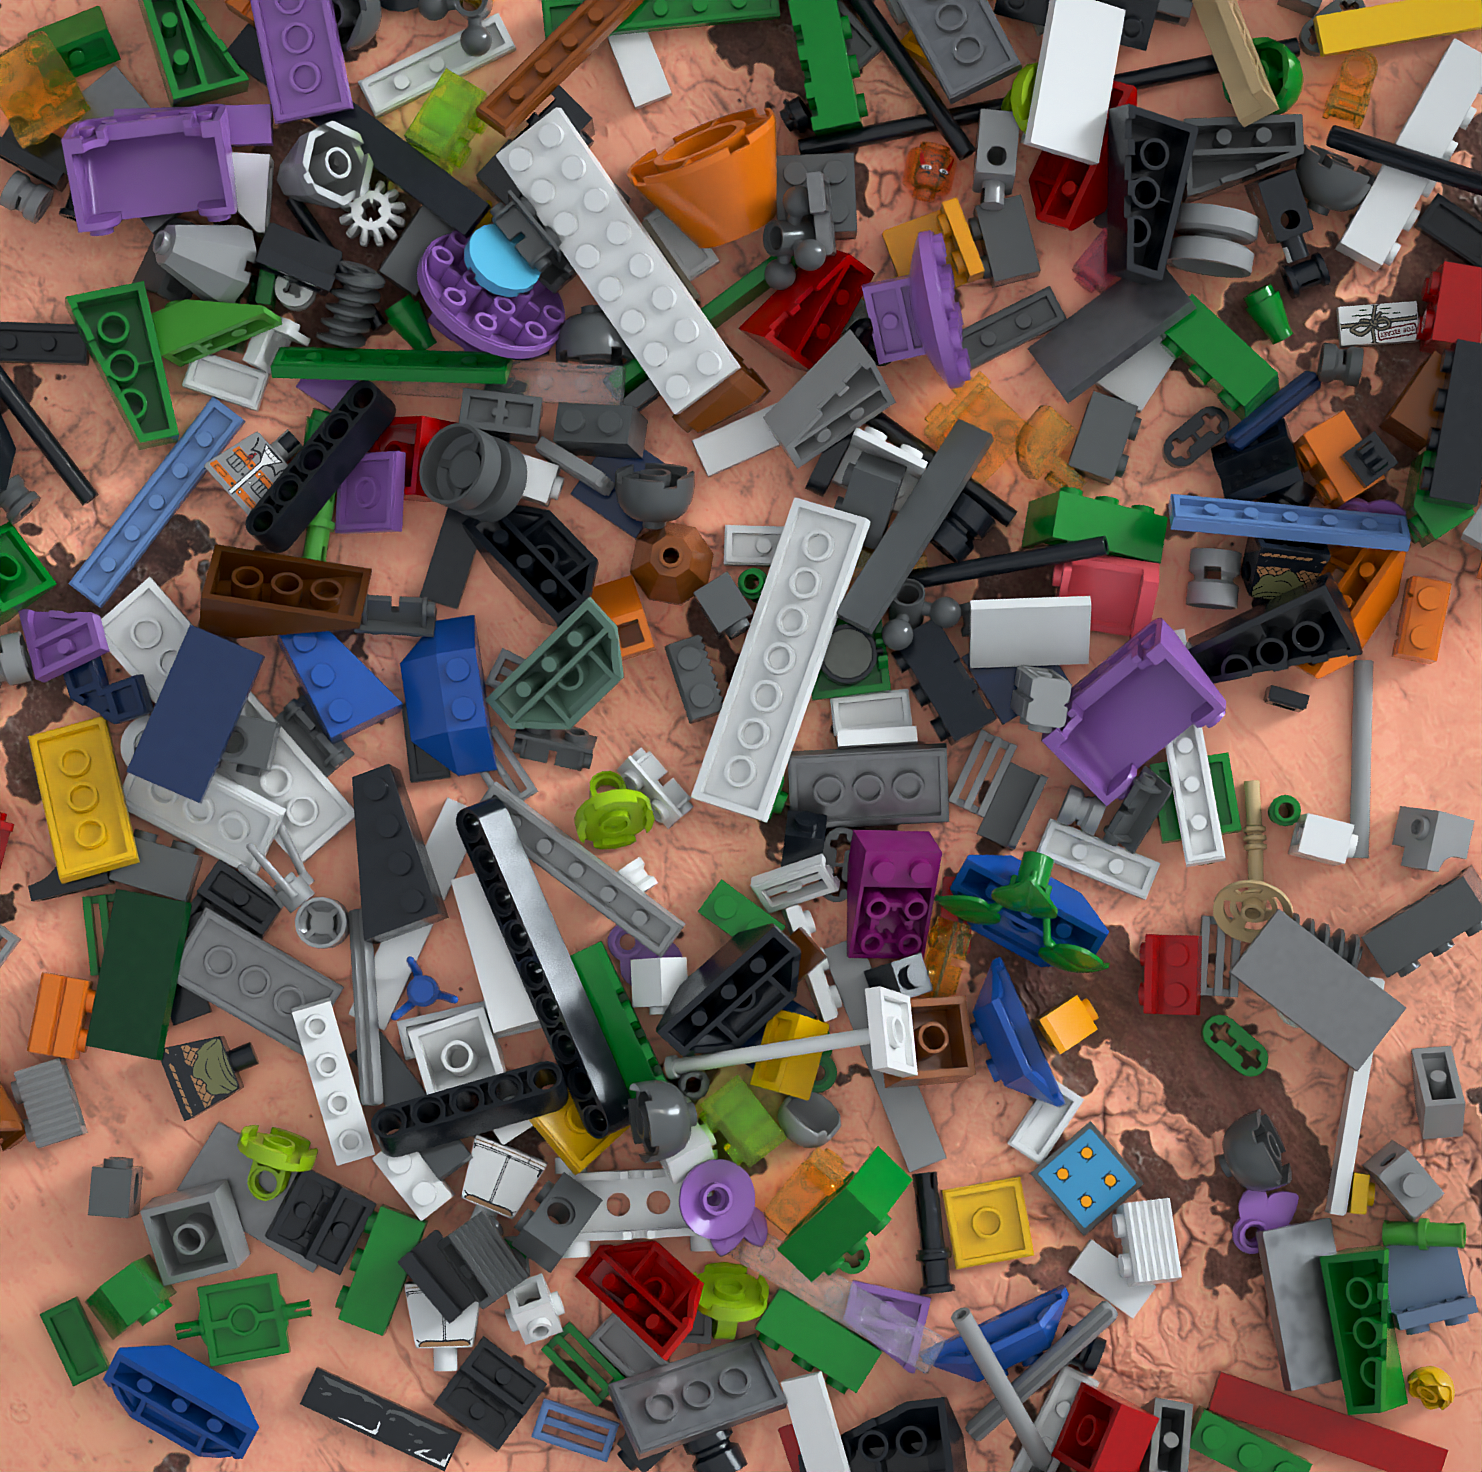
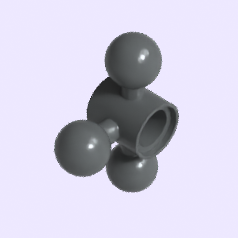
M463 0L418 1L419 12L427 20L438 21L444 18L450 10H457L467 19L468 27L462 32L460 43L462 49L468 55L478 57L489 51L492 38L489 31L482 26L481 21L491 13L493 7L492 0H482L480 7L474 11L465 10Z
M796 185L785 192L783 206L788 213L787 220H771L764 228V248L770 256H777V259L772 260L766 266L764 277L766 283L775 290H785L794 283L796 271L791 263L792 256H794L796 264L806 271L819 269L826 259L825 248L816 240L813 224L808 220H801L802 217L810 213L808 188L805 186Z
M907 578L888 607L889 621L882 629V640L892 650H903L911 644L913 629L922 625L924 615L930 616L931 620L942 628H951L960 620V605L951 597H940L933 603L926 602L923 585L917 580Z

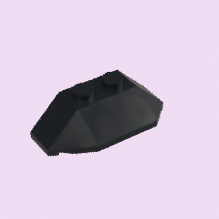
M517 505L507 516L498 521L481 522L469 517L461 523L491 571L539 622L559 627L587 598L592 596L599 566L598 559L550 510Z
M774 923L738 932L679 986L656 1027V1032L683 1057L695 1056V1053H714L738 1049L797 996L801 949Z

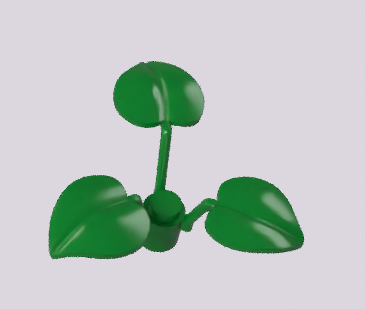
M1033 851L1024 852L1018 874L1011 876L1009 885L995 888L992 891L991 897L996 901L995 903L988 904L981 898L966 895L938 896L936 894L934 897V901L954 916L979 925L999 923L1001 915L997 912L1003 907L1043 919V943L1045 947L1039 948L1038 955L1045 962L1058 969L1074 973H1093L1109 968L1110 963H1104L1097 955L1085 948L1071 944H1056L1052 940L1050 919L1057 917L1058 909L1050 899L1052 886L1048 884L1054 860L1045 854Z

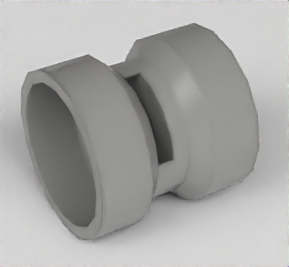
M18 170L6 183L0 196V205L10 211L16 209L22 212L26 220L36 224L48 209L54 190L44 184L36 185L32 183L28 175Z
M1071 784L1060 808L1057 821L1066 825L1076 821V825L1080 826L1083 832L1094 836L1103 817L1106 805L1096 795L1084 797L1083 789Z

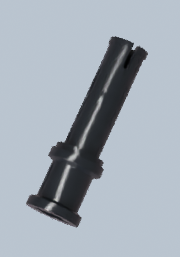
M937 1172L912 1174L921 1249L917 1250L918 1254H916V1261L921 1262L923 1280L920 1295L955 1291V1285L950 1282L948 1259L952 1257L951 1251H949V1247H945Z

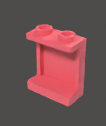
M1106 555L1054 565L1051 586L1058 587L1056 597L1090 596L1091 631L1129 636L1130 640L1151 623L1159 587V563Z

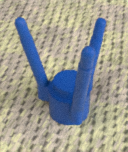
M409 956L406 962L414 976L407 986L409 999L392 1013L391 1019L394 1021L398 1020L416 1005L427 1007L434 1004L437 999L455 1004L458 1002V997L441 991L438 982L430 976L423 975L422 969L418 966L416 960Z

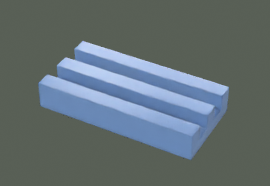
M544 1398L531 1437L607 1462L620 1423ZM548 1410L609 1429L608 1435L547 1416ZM546 1424L603 1443V1450L542 1431L543 1425Z

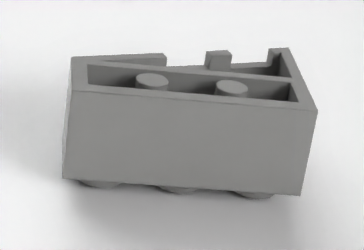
M849 329L763 418L777 442L798 469L853 432L856 427L859 428L896 403L874 360Z

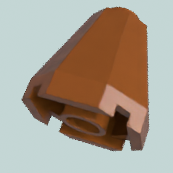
M726 343L725 345L741 368L683 412L672 416L674 421L687 433L692 429L697 433H702L758 404L771 392L760 375L752 367L749 369L743 363L744 359Z
M666 522V526L662 529H651L636 539L630 573L649 600L681 606L694 596L693 592L709 583L714 554L696 527ZM670 553H676L678 560L675 563L669 564L664 561V557H668Z

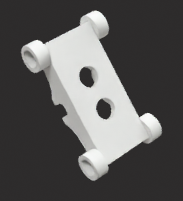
M712 1149L715 1159H718V1150ZM560 1157L554 1158L555 1174H563L565 1172L603 1200L562 1258L590 1257V1241L632 1240L637 1238L656 1239L690 1236L691 1251H715L710 1239L697 1235L684 1222L679 1209V1192L683 1181L674 1185L663 1168L587 1172L586 1167L579 1174L574 1175ZM654 1191H663L670 1199L668 1210L662 1214H655L647 1207V1198ZM712 1191L709 1192L707 1197L712 1196ZM614 1193H623L630 1200V1209L622 1216L611 1214L607 1208V1200Z

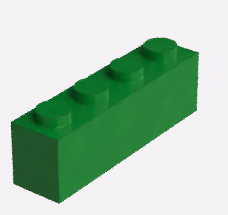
M600 941L571 955L572 962L631 1099L636 1098V1091L629 1090L630 1085L633 1083L649 1080L668 1082L603 942Z
M1381 1245L1354 1247L1319 1256L1348 1415L1382 1413L1408 1404L1388 1294L1389 1248Z

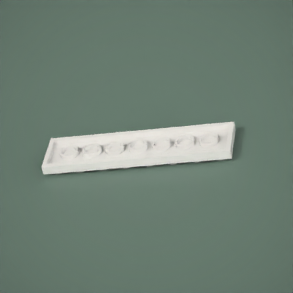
M556 107L496 154V157L520 192L535 208L536 215L543 225L551 227L560 238L562 244L559 248L675 415L683 412L741 368L562 108Z
M794 497L691 798L765 823L768 822L838 618L836 612L845 598L871 523L867 518Z
M149 577L107 613L101 621L110 653L131 676L144 675L150 698L156 704L187 630L192 623L156 582ZM250 691L240 715L278 723ZM282 726L279 732L271 772L260 770L259 777L236 772L237 764L222 761L220 768L216 769V773L286 809L282 822L303 864L355 819L352 805L330 780L325 777ZM232 732L226 746L228 753H237L242 749L244 738L240 732ZM277 831L274 839L288 854L284 846V843Z

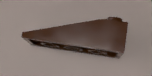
M215 544L201 595L199 628L214 635L232 638L359 629L372 569Z

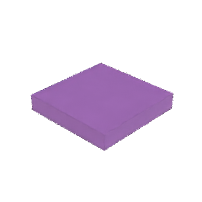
M387 451L365 454L337 489L335 533L402 532L405 452Z

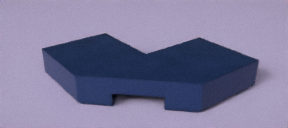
M101 656L63 674L70 699L82 706L91 708L113 724H122L148 715L154 709L144 675H134L109 684Z

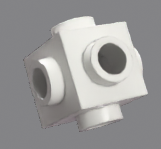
M542 1273L525 1279L506 1293L510 1308L504 1310L512 1332L519 1330L525 1345L563 1332L559 1315L565 1314L562 1300L558 1291L550 1292Z

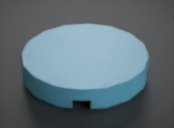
M495 224L484 225L474 231L464 248V262L467 269L469 270L471 267L472 271L476 274L474 279L480 286L493 294L504 297H517L519 293H527L533 288L541 272L537 268L531 269L529 264L515 249V245L525 238L522 233L512 241H509Z

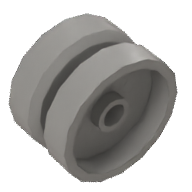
M1183 203L1180 205L1175 231L1181 236L1172 239L1167 264L1180 270L1207 276L1225 278L1249 277L1252 272L1254 253L1243 245L1251 244L1257 240L1260 219L1249 212L1214 204Z

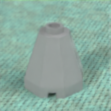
M332 120L301 135L279 167L277 181L283 194L300 202L334 209L344 206L366 194L374 163L369 153L364 155L360 145L364 144L360 133Z
M167 225L164 230H160L157 233L153 242V252L156 255L157 264L202 301L235 303L249 283L251 273L244 271L246 262L254 263L257 253L253 231L239 225Z

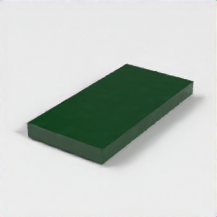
M116 889L86 1046L162 1061L192 903Z

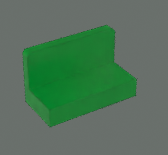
M95 6L27 34L33 57L48 88L121 60L100 6Z

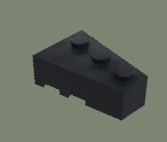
M558 85L551 93L555 99L539 115L534 112L526 120L529 125L513 140L509 139L498 152L556 107L562 108L590 149L594 143L592 137L595 135L593 118ZM496 154L476 175L478 183L498 203L502 202L505 206L509 203L507 192L510 189L518 199L523 196L496 157Z
M932 620L913 629V640L907 648L891 652L901 673L908 670L915 684L910 689L921 708L926 705L929 706L935 719L930 721V724L941 742L947 739L952 746L990 725L997 719L992 709L986 707L978 693L979 688L973 678L969 677L960 661V656L945 631Z

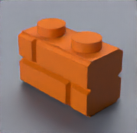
M1411 576L1406 579L1396 630L1398 639L1394 640L1391 657L1424 664H1432L1437 661L1452 583L1419 576Z
M42 972L27 1046L28 1052L73 1060L79 1059L80 1052H87L86 1040L89 1029H85L87 1013L92 1014L96 990L92 989L93 981Z

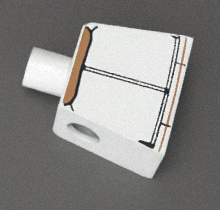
M477 1134L471 1152L473 1158L469 1161L461 1198L476 1204L471 1218L484 1210L488 1216H493L494 1218H497V1215L500 1214L513 1219L543 1174L548 1162L506 1144L502 1145L501 1142L485 1135Z
M414 1281L406 1282L405 1294L416 1348H433L434 1371L458 1370L457 1348L473 1347L480 1311L479 1303L476 1301L472 1303L449 1324Z

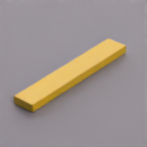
M1405 0L1316 16L1313 19L1320 56L1327 57L1482 29V0Z

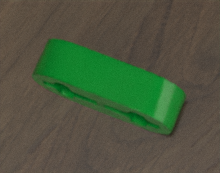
M1217 1014L1210 1016L1204 1021L1201 1027L1202 1040L1236 1072L1243 1076L1253 1077L1261 1074L1266 1069L1269 1058L1266 1049L1233 1019L1226 1015ZM1225 1022L1229 1026L1226 1029V1034L1234 1040L1231 1046L1221 1039L1216 1042L1211 1040L1213 1031L1210 1027L1213 1023L1222 1025ZM1239 1045L1248 1052L1254 1049L1258 1051L1256 1060L1259 1064L1256 1068L1247 1066L1244 1069L1241 1066L1244 1059L1235 1051Z

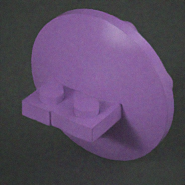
M455 230L431 242L420 258L417 268V280L421 294L432 311L427 320L428 323L449 340L457 343L464 351L488 352L506 358L526 359L540 356L554 346L559 338L560 326L565 321V309L558 292L554 294L537 280L530 291L519 293L517 297H504L493 294L477 283L474 279L476 274L472 271L471 267L468 270L464 262V248L473 233L468 238H465Z
M927 230L918 233L909 275L862 284V291L868 318H871L873 326L872 336L878 363L883 364L927 355L932 366L950 389L963 387L965 381L971 380V364L967 348H962L963 317L959 302L954 301L955 280L951 264H946L945 257L947 253L943 234H934L933 231Z

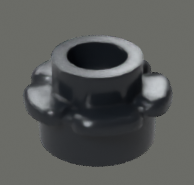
M799 96L790 101L784 99V109L780 111V115L790 132L797 129L799 133H805V128L812 125L810 118L812 116L805 103Z

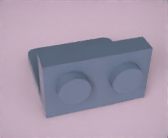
M1383 1246L1389 1248L1388 1294L1395 1328L1398 1330L1405 1329L1407 1335L1419 1334L1429 1331L1430 1323L1444 1320L1446 1326L1462 1324L1469 1321V1314L1478 1312L1475 1296L1467 1292L1457 1247H1430L1429 1250H1419L1418 1246Z

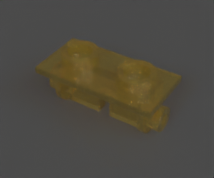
M937 916L936 923L928 935L929 949L925 959V966L934 991L922 995L931 998L956 995L962 968L952 966L950 963L952 958L965 961L972 934L969 933L971 925Z

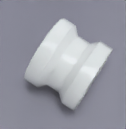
M277 277L274 286L275 293L284 307L292 311H302L313 304L317 293Z
M638 857L617 872L645 893L658 884L654 876L646 873L644 870L645 863L641 857Z

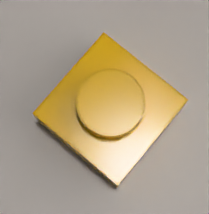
M1353 1172L1347 1212L1366 1215L1367 1206H1373L1375 1183L1369 1182V1174Z

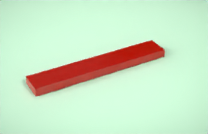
M1219 1371L1207 1407L1209 1411L1387 1472H1442L1448 1453L1446 1448Z

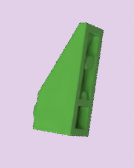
M185 299L171 301L165 305V308L152 313L161 356L179 367L282 325L281 317L262 305Z

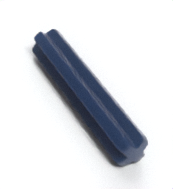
M1304 371L1254 410L1248 417L1240 421L1225 434L1228 446L1232 450L1242 451L1321 388V382H1318V375L1313 371Z

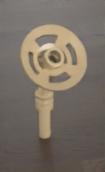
M1259 780L1244 781L1246 826L1243 827V832L1247 833V835L1243 836V841L1247 842V844L1243 845L1244 850L1248 851V880L1237 881L1224 887L1215 897L1213 904V916L1219 928L1230 937L1246 943H1251L1261 931V929L1245 928L1246 923L1268 921L1278 909V904L1274 897H1277L1280 901L1283 912L1293 919V908L1288 897L1275 886L1264 882L1263 850L1267 849V844H1264L1263 841L1267 840V837L1262 834L1266 831V826L1262 825ZM1246 887H1248V890H1245V891H1242V892H1240V891L1238 890V889H1241V888H1246ZM1225 900L1230 901V912L1234 917L1232 920L1225 912ZM1267 900L1271 904V910L1266 907ZM1236 902H1242L1241 912L1238 910Z

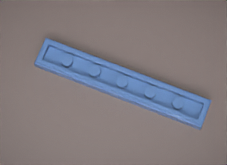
M212 397L68 584L102 609L208 470L204 465L223 452L246 421L215 397Z
M1171 494L1168 504L1171 530L1408 552L1411 542L1407 516L1180 494Z

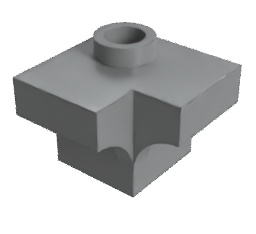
M1400 806L1392 845L1404 848L1401 866L1439 872L1443 862L1450 857L1467 859L1475 820L1438 810Z

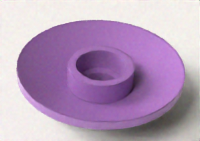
M711 1159L695 1166L683 1180L679 1192V1209L684 1222L694 1233L707 1239L720 1240L737 1234L749 1222L755 1207V1189L751 1178L742 1167L724 1159ZM715 1191L717 1200L714 1204L709 1205L707 1195L709 1192Z

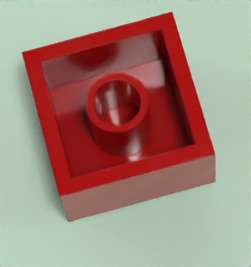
M1444 261L1435 271L1431 272L1430 278H1425L1421 301H1426L1427 305L1424 316H1419L1415 337L1416 340H1421L1419 351L1427 353L1436 351L1441 355L1444 348L1450 349V345L1457 339L1480 343L1482 333V267Z
M1081 1382L1051 1456L1077 1472H1140V1464L1160 1418L1119 1395Z

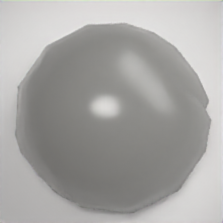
M811 1092L808 1101L788 1096L778 1110V1121L787 1138L804 1148H819L825 1145L841 1127L839 1112L829 1100L819 1093Z

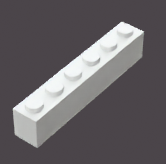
M1455 38L1453 39L1394 144L1449 161L1458 145L1452 139L1459 127L1466 130L1477 111L1471 105L1478 93L1482 95L1481 52ZM1382 164L1372 187L1363 202L1360 203L1335 250L1375 272L1383 263L1390 266L1401 247L1400 244L1395 242L1401 230L1404 229L1409 232L1420 213L1419 210L1414 208L1420 196L1423 195L1428 198L1437 182Z

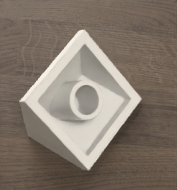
M484 1006L408 1031L427 1095L506 1072L503 1050L497 1036L493 1033L491 1022Z

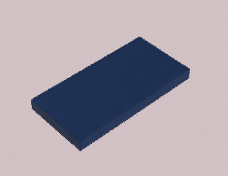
M190 624L126 772L202 804L265 656Z

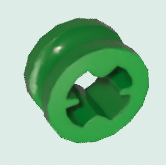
M866 1244L860 1249L863 1250L864 1254L863 1260L858 1258L860 1264L851 1267L848 1261H844L839 1266L843 1272L857 1274L868 1266L870 1251Z

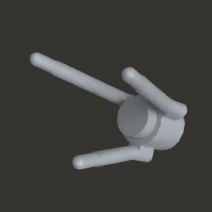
M281 821L277 831L299 876L296 877L293 872H290L283 878L252 843L247 844V850L277 884L271 887L243 864L238 865L237 869L248 880L270 896L280 909L285 906L292 913L315 894L309 886L315 880L306 871L293 841Z

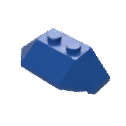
M475 615L437 620L434 637L422 636L400 663L411 741L457 776L497 771L489 707L485 701L487 694Z
M968 855L952 882L950 890L953 895L973 896L985 900L988 904L995 903L996 901L991 897L992 891L995 888L1009 885L1011 876L1018 874L1021 860L1012 855ZM1050 876L1048 883L1052 886L1050 899L1058 909L1057 917L1050 919L1052 940L1056 944L1080 946L1096 955L1109 930L1082 893ZM1003 907L997 912L1001 915V920L997 924L979 925L967 922L971 930L1039 967H1054L1038 955L1039 948L1045 947L1043 943V919Z
M998 957L992 960L972 1012L976 1021L970 1024L978 1045L986 1043L992 1058L986 1060V1064L994 1082L1002 1080L1005 1087L1060 1108L1067 1105L1003 959Z
M1063 1284L978 1324L1006 1376L1009 1375L1007 1368L1020 1362L1023 1367L1030 1366L1043 1355V1351L1051 1347L1069 1296ZM960 1334L919 1352L925 1364L975 1382L985 1379Z
M171 1345L120 1347L103 1378L107 1386L112 1387L117 1400L131 1418L199 1457L224 1458L232 1456L233 1459H243L259 1429V1425L239 1384Z

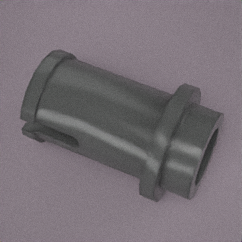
M703 1071L681 1074L678 1081L679 1090L683 1092L684 1096L689 1097L690 1100L704 1097L710 1086L709 1078ZM691 1077H696L701 1081V1088L696 1092L689 1091L686 1087V1081Z

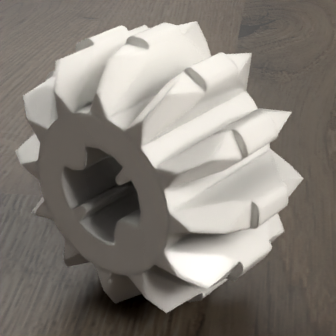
M378 181L374 191H371L369 184L366 194L354 199L353 202L341 206V209L350 212L339 217L341 225H351L346 232L350 239L357 237L361 233L360 244L363 247H367L371 236L374 237L377 247H383L384 242L381 235L386 233L390 239L395 240L398 236L391 226L404 227L406 223L402 217L396 215L406 210L404 202H394L399 196L395 188L385 193L386 185L384 181ZM372 206L373 210H376V206L380 207L378 212L381 217L376 221H373L371 217L369 222L365 221L367 219L365 210Z

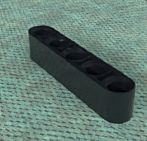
M363 380L355 383L250 511L245 523L246 530L269 551L282 553L293 545L393 421L396 414L395 404L373 382Z
M543 1061L386 1106L374 1114L371 1120V1128L381 1151L385 1155L401 1157L556 1112L566 1105L569 1099V1091L560 1067L553 1062ZM554 1084L548 1089H542L544 1086ZM508 1096H515L510 1100L503 1101ZM470 1107H476L472 1111L464 1112L466 1109ZM432 1118H437L435 1121L431 1123H426L428 1120ZM399 1129L393 1134H388L392 1130Z

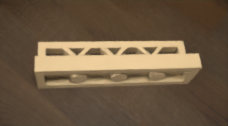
M1192 0L1238 121L1243 127H1246L1279 110L1237 0Z

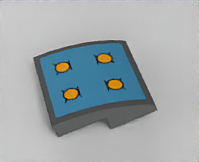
M1091 1121L1031 1172L1035 1180L1084 1236L1144 1185L1142 1180Z

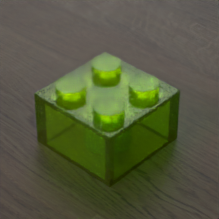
M446 68L404 136L407 143L450 175L455 166L461 169L472 152L469 144L477 133L481 136L489 126L476 116L475 110L488 97L487 93Z
M738 1073L700 1102L703 1111L698 1116L712 1134L718 1130L721 1131L728 1140L723 1145V1148L737 1166L745 1162L749 1168L787 1139L783 1130Z

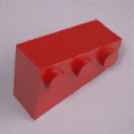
M836 250L837 254L826 257L824 264L817 270L806 271L799 268L796 271L794 283L785 290H777L738 329L790 367L808 372L837 342L863 296L862 284L870 283L875 272L849 253Z

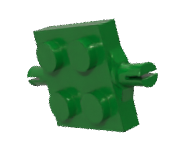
M1229 753L1207 755L1221 835L1239 833L1242 829ZM1168 761L1150 764L1149 769L1172 787ZM1172 791L1157 816L1162 844L1182 841Z
M278 1272L197 1287L200 1302L198 1320L175 1323V1330L192 1329L178 1332L176 1334L178 1340L201 1336L208 1349L210 1367L290 1353L289 1320L307 1316L311 1317L312 1308L296 1311V1309L310 1307L311 1302L310 1299H307L306 1301L286 1304L281 1294Z

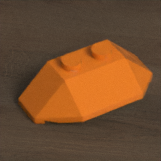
M1338 545L1329 550L1331 558L1319 576L1328 572L1333 576L1349 607L1361 648L1363 649L1398 597L1406 552ZM1345 655L1330 658L1326 662L1316 664L1310 662L1295 665V667L1316 679H1320L1354 662L1358 655L1351 657Z

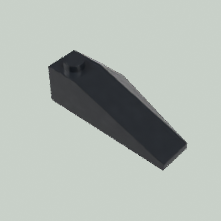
M947 1397L904 1402L894 1407V1409L840 1435L851 1472H968L963 1433ZM799 1454L800 1472H806L802 1455Z

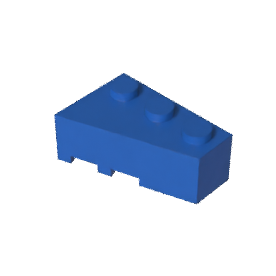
M330 631L278 635L277 642L324 735L332 744H336L401 712L403 703Z

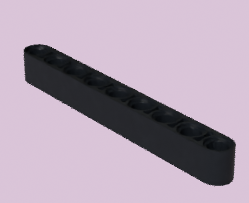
M488 798L461 809L456 816L458 833L555 1060L562 1071L567 1088L585 1129L592 1137L601 1139L629 1126L628 1099H631L506 806L497 798Z

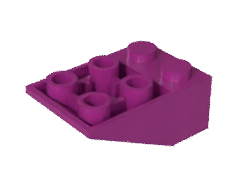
M853 830L847 865L848 958L903 959L921 953L924 959L942 851L929 831Z

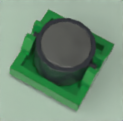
M837 618L812 691V701L891 691L886 645L882 640V619L873 633L869 634Z

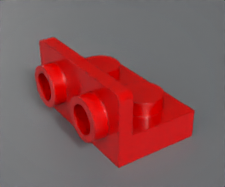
M1146 934L1145 942L1141 943L1139 951L1140 964L1145 966L1144 982L1140 983L1138 991L1139 1003L1141 1006H1144V1014L1200 1015L1202 936Z

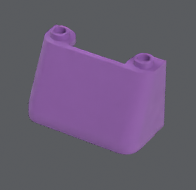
M205 104L86 119L71 124L61 139L78 233L90 232L91 236L108 235L114 232L113 227L119 225L125 219L198 211L199 215L206 216L209 222H220L230 219L231 214H236L238 205L231 137L225 104Z
M1157 618L1071 688L1069 702L1064 705L1068 708L1065 726L1061 728L1052 727L1051 733H1042L1041 741L1108 806L1116 798L1119 800L1126 798L1134 786L1133 779L1137 775V769L1192 724L1197 728L1204 727L1205 725L1211 728L1216 725L1226 713V700L1174 630L1162 618Z

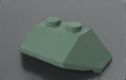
M591 597L587 598L485 701L511 729H571L624 678L617 625Z

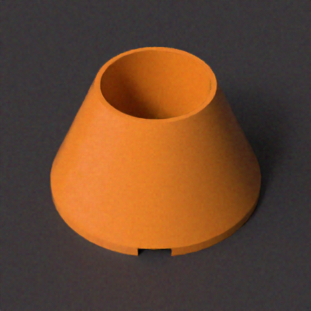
M751 108L701 124L673 137L675 144L658 155L656 149H652L643 155L628 169L627 177L630 183L697 247L711 248L737 240L761 228L777 214L776 117L770 108L764 109L766 113L764 115H758L756 108Z

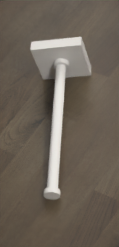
M881 986L866 988L865 995L869 1028L679 1058L677 1055H670L665 1058V1072L669 1079H678L684 1073L870 1044L873 1070L902 1078L918 1076L910 996Z

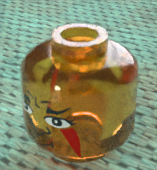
M920 142L919 147L912 148L908 152L902 183L906 188L913 191L912 198L933 203L936 196H946L950 193L957 160L950 154V148L934 142Z

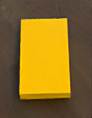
M100 716L28 736L61 883L64 884L140 863L108 721Z

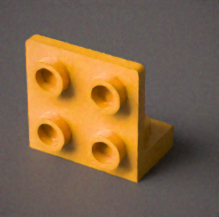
M957 197L942 202L940 210L886 229L882 233L898 277L910 274L911 259L918 233L927 230L933 231L934 234H943L947 253L945 257L946 264H951L955 280L954 289L983 277L985 269Z

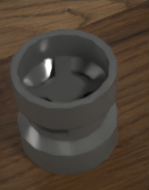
M1323 343L1317 369L1318 382L1330 383L1333 380H1339L1346 386L1357 387L1363 366V348L1351 346L1346 350L1339 349L1336 344Z

